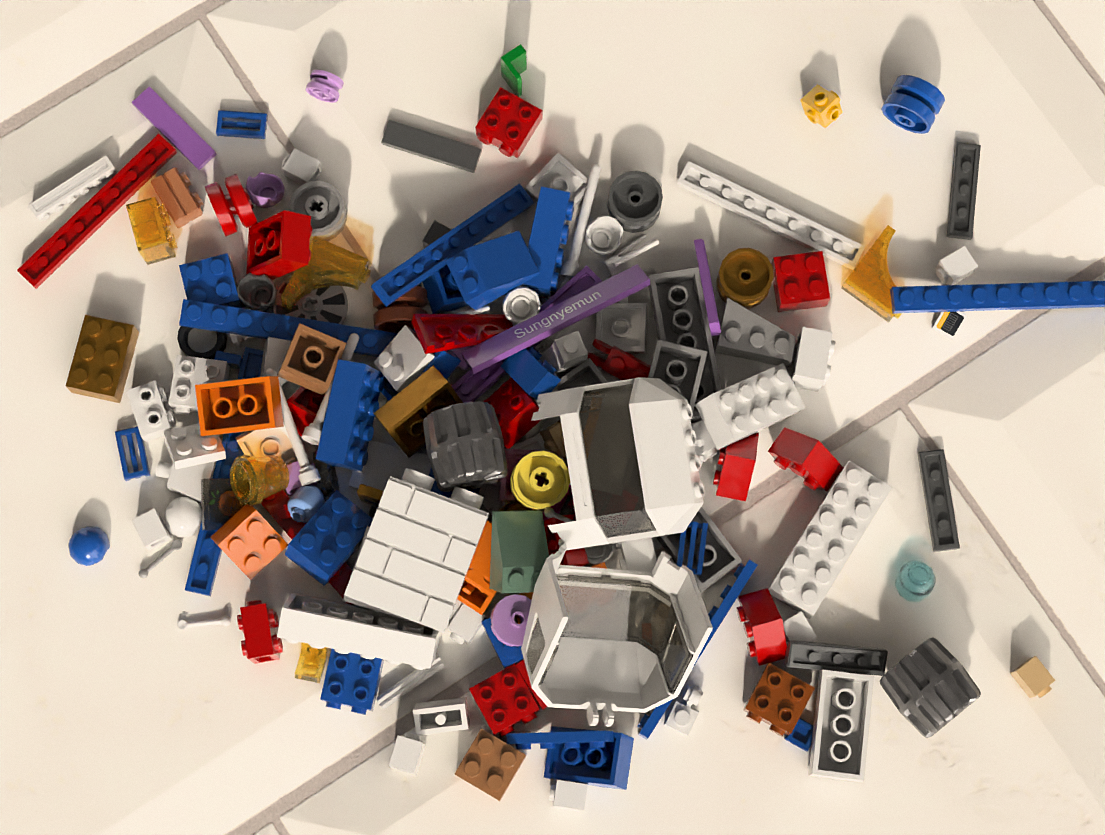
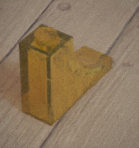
M887 225L841 287V289L888 323H890L893 317L899 319L902 313L892 314L890 289L896 287L888 270L887 251L890 240L896 230Z
M314 236L309 245L311 250L309 264L295 270L281 295L282 307L291 311L303 296L313 290L326 286H346L358 290L361 283H366L370 276L371 270L368 269L369 259Z

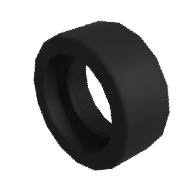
M180 326L178 330L177 340L179 347L186 356L214 360L216 351L224 352L226 349V333L216 332L217 342L215 346L207 352L200 353L192 350L188 344V335L193 328Z

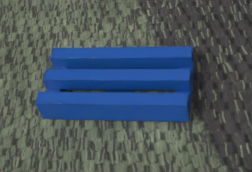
M218 110L216 135L266 139L265 132L267 130L266 122L268 115L267 113ZM223 118L261 120V123L223 121ZM222 127L242 128V129H257V130H260V131L237 130V129H222Z
M138 426L115 431L124 480L130 481L133 478L138 479L142 476H151L144 440L140 435ZM132 433L136 434L143 468L141 471H139ZM123 435L127 437L134 471L132 473H129L122 439Z
M693 521L688 525V528L692 529L687 568L692 570L695 575H702L708 523ZM697 529H702L697 569H693ZM686 530L680 533L676 564L679 567L682 566Z

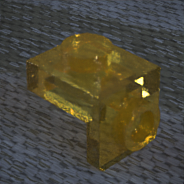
M302 642L301 654L295 670V678L320 683L327 661L328 647L318 649Z

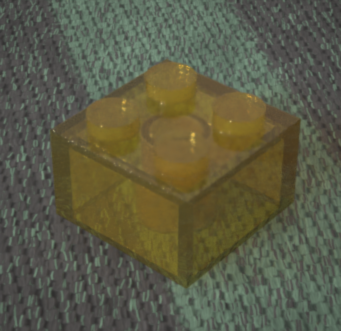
M156 197L126 204L136 245L146 264L149 265L176 257L174 249L178 248L174 234L171 232L170 225L172 224L164 204H159Z

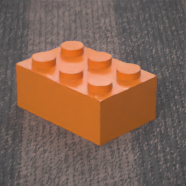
M278 376L195 385L201 436L284 427Z

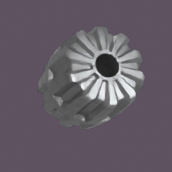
M464 402L450 405L430 413L424 419L423 426L428 459L437 486L441 491L450 492L454 490V487L477 489L481 488L484 483L493 484L498 479L507 476L503 435L494 408L488 402Z
M934 637L927 639L880 679V685L898 711L925 738L932 737L981 696L980 689L963 665Z

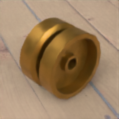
M738 248L730 252L722 260L716 279L717 291L721 299L726 302L727 298L746 309L760 305L767 297L774 278L773 266L768 257L752 248Z

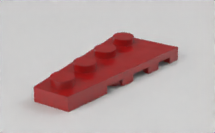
M413 314L411 321L425 354L477 345L513 327L505 314Z

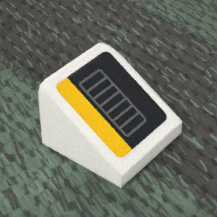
M941 312L932 330L954 341L968 315L962 312Z

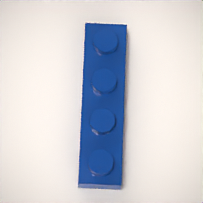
M606 730L506 734V743L516 745L517 750H530L531 744H540V749H556V744L563 743L564 748H580V743H589L590 748L605 747V742H614V731Z

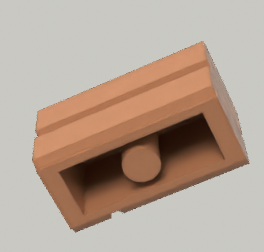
M174 167L163 175L151 180L150 183L177 228H181L190 221L202 216L203 212L200 207L204 204L197 192L193 194L190 192L188 186L192 184L185 172L180 174L177 168Z

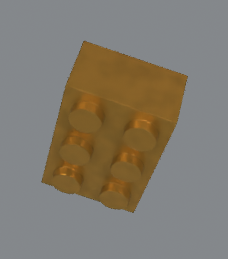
M85 315L65 385L68 390L74 394L120 403L139 336V331L136 327L127 323Z
M433 365L373 414L402 451L410 458L426 445L423 426L424 419L436 410L463 402L449 382Z

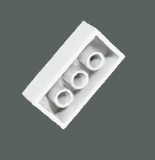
M783 363L715 392L695 404L717 450L785 420L806 408Z
M823 669L818 672L808 776L854 782L865 781L874 676Z

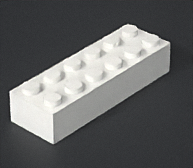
M849 460L768 588L770 594L797 612L802 611L805 617L811 619L893 487Z
M292 593L282 607L277 637L284 638V641L288 643L304 642L313 648L322 649L328 647L335 649L336 652L341 654L352 652L360 654L361 657L366 659L377 657L386 659L385 661L390 664L406 663L411 664V667L423 670L431 668L438 651L441 632L365 607Z

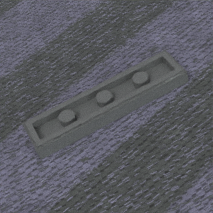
M389 120L381 141L382 145L471 173H475L482 153V148Z
M956 142L946 237L965 240L973 238L981 145Z
M944 449L918 452L933 552L957 550L960 548Z
M788 640L784 665L790 668L823 669L883 676L885 674L888 651L880 648Z

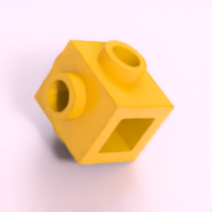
M818 84L800 100L807 118L812 123H818L824 128L837 120L842 113L839 96L834 91H828Z

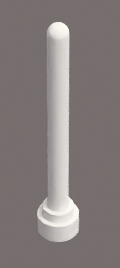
M594 164L591 167L569 258L560 270L559 275L564 278L568 276L572 279L581 271L578 259L601 172V167L598 164Z
M352 333L349 336L340 360H351L359 341L358 334ZM334 376L313 423H310L309 427H305L302 434V439L308 443L319 445Z
M272 368L266 371V376H277ZM279 382L283 422L301 468L298 477L302 486L309 485L320 480L321 477L318 469L310 465Z

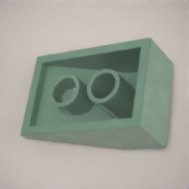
M492 511L489 588L500 593L534 592L536 581L546 558L549 557L542 511Z

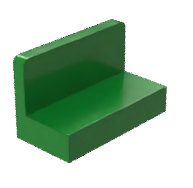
M521 44L501 57V76L515 95L519 97L522 95V78L520 74L527 70L526 50Z

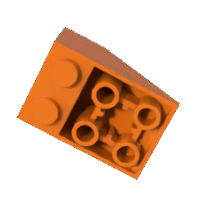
M488 519L458 596L459 601L481 615L487 610L498 593L489 588L492 522Z

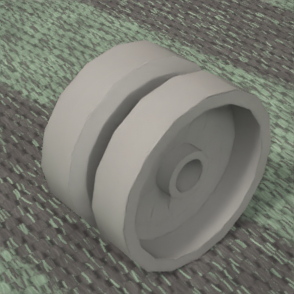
M309 181L299 186L291 197L289 203L291 212L311 216L312 235L310 241L315 243L328 242L336 238L343 231L347 221L346 208L339 191L330 183Z

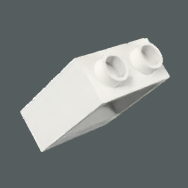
M406 468L401 480L391 476L388 479L344 595L445 633L489 513L480 510L484 497L471 491L454 487L451 498H447L431 492L435 481L434 478Z

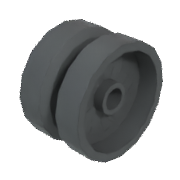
M630 171L623 173L610 186L607 204L609 216L616 218L623 227V230L627 232L637 233L649 229L655 224L660 215L663 200L661 186L654 177L646 172Z

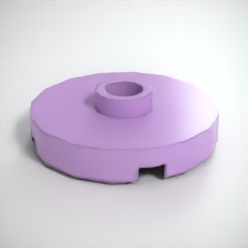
M517 594L506 596L496 603L491 611L492 632L505 645L513 647L523 645L531 599ZM514 616H518L520 618V624H517L514 621ZM539 621L536 632L541 628Z

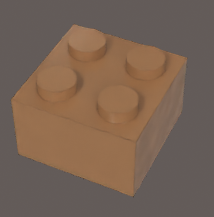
M299 323L277 376L324 396L335 374L338 359H341L347 343Z
M481 728L456 770L455 775L500 802L523 764L526 755Z

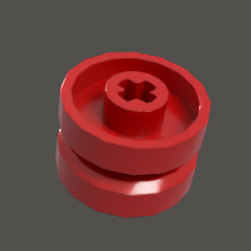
M237 173L225 178L224 183L229 194L224 195L220 184L217 182L205 186L209 200L226 237L238 232V225L234 218L237 215L242 225L246 228L258 223L252 210L254 208L246 187H242Z

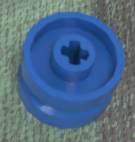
M912 75L898 76L891 89L892 94L887 96L881 108L883 114L888 120L904 130L918 134L929 133L936 119L935 115L939 114L945 102L944 95L937 87L919 77Z

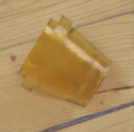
M242 455L235 458L231 466L230 484L234 495L240 502L248 507L260 504L263 499L285 490L289 484V472L286 463L279 456L252 457L251 455Z

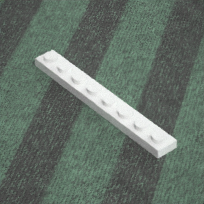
M690 161L687 162L677 181L678 186L812 251H823V256L852 270L855 269L865 249L864 245Z

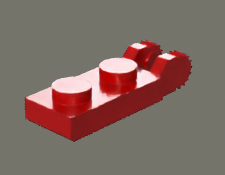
M594 339L592 345L596 349L609 354L605 360L594 353L588 352L587 359L590 358L596 366L602 367V370L620 380L639 377L648 378L651 365L616 346L612 347L601 340Z

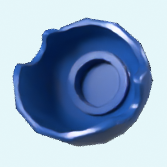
M87 526L79 529L69 540V553L71 558L80 565L91 566L103 560L107 550L110 548L108 536L98 527Z

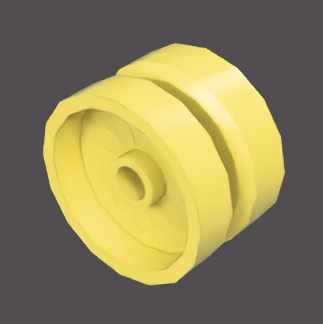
M547 451L532 452L520 459L513 468L510 477L511 491L516 500L527 508L534 510L549 508L560 502L566 495L570 484L569 470L564 461L554 453ZM537 476L542 477L544 480L541 486L536 485L537 480L535 478Z

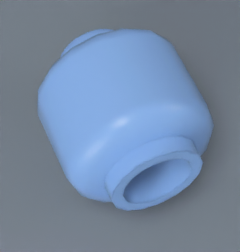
M315 486L299 487L287 503L291 517L297 522L307 523L325 503L324 495Z

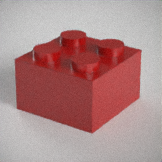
M823 251L773 257L771 265L773 266V287L777 312L827 306L830 300Z

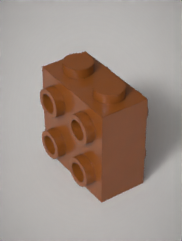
M768 663L743 711L747 712L746 717L758 724L763 721L770 725L769 730L782 737L784 733L790 735L815 687Z

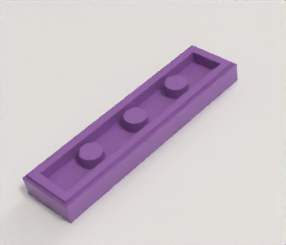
M150 86L131 102L199 171L217 155Z
M702 238L694 240L711 336L720 335L721 329L705 244Z

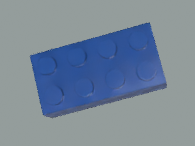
M542 186L540 188L528 249L541 274L523 283L520 287H528L541 297L550 298L551 293L557 291L559 273H556V269H561L563 264L564 249L561 246L562 244H567L569 225L566 223L567 220L572 221L574 212V201L570 200V192Z
M338 359L317 450V460L334 467L363 471V466L368 461V444L374 434L373 422L375 415L373 413L379 409L378 399L385 385L382 372L367 364Z

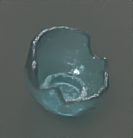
M912 560L900 568L895 581V587L899 595L907 601L920 602L926 599L933 591L936 577L933 569L926 563Z

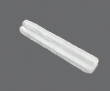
M435 656L431 668L416 669L378 696L376 700L381 708H388L443 669L445 666L439 656Z

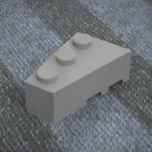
M727 298L720 327L721 333L718 337L715 352L776 366L783 363L785 368H788L792 361L796 337Z

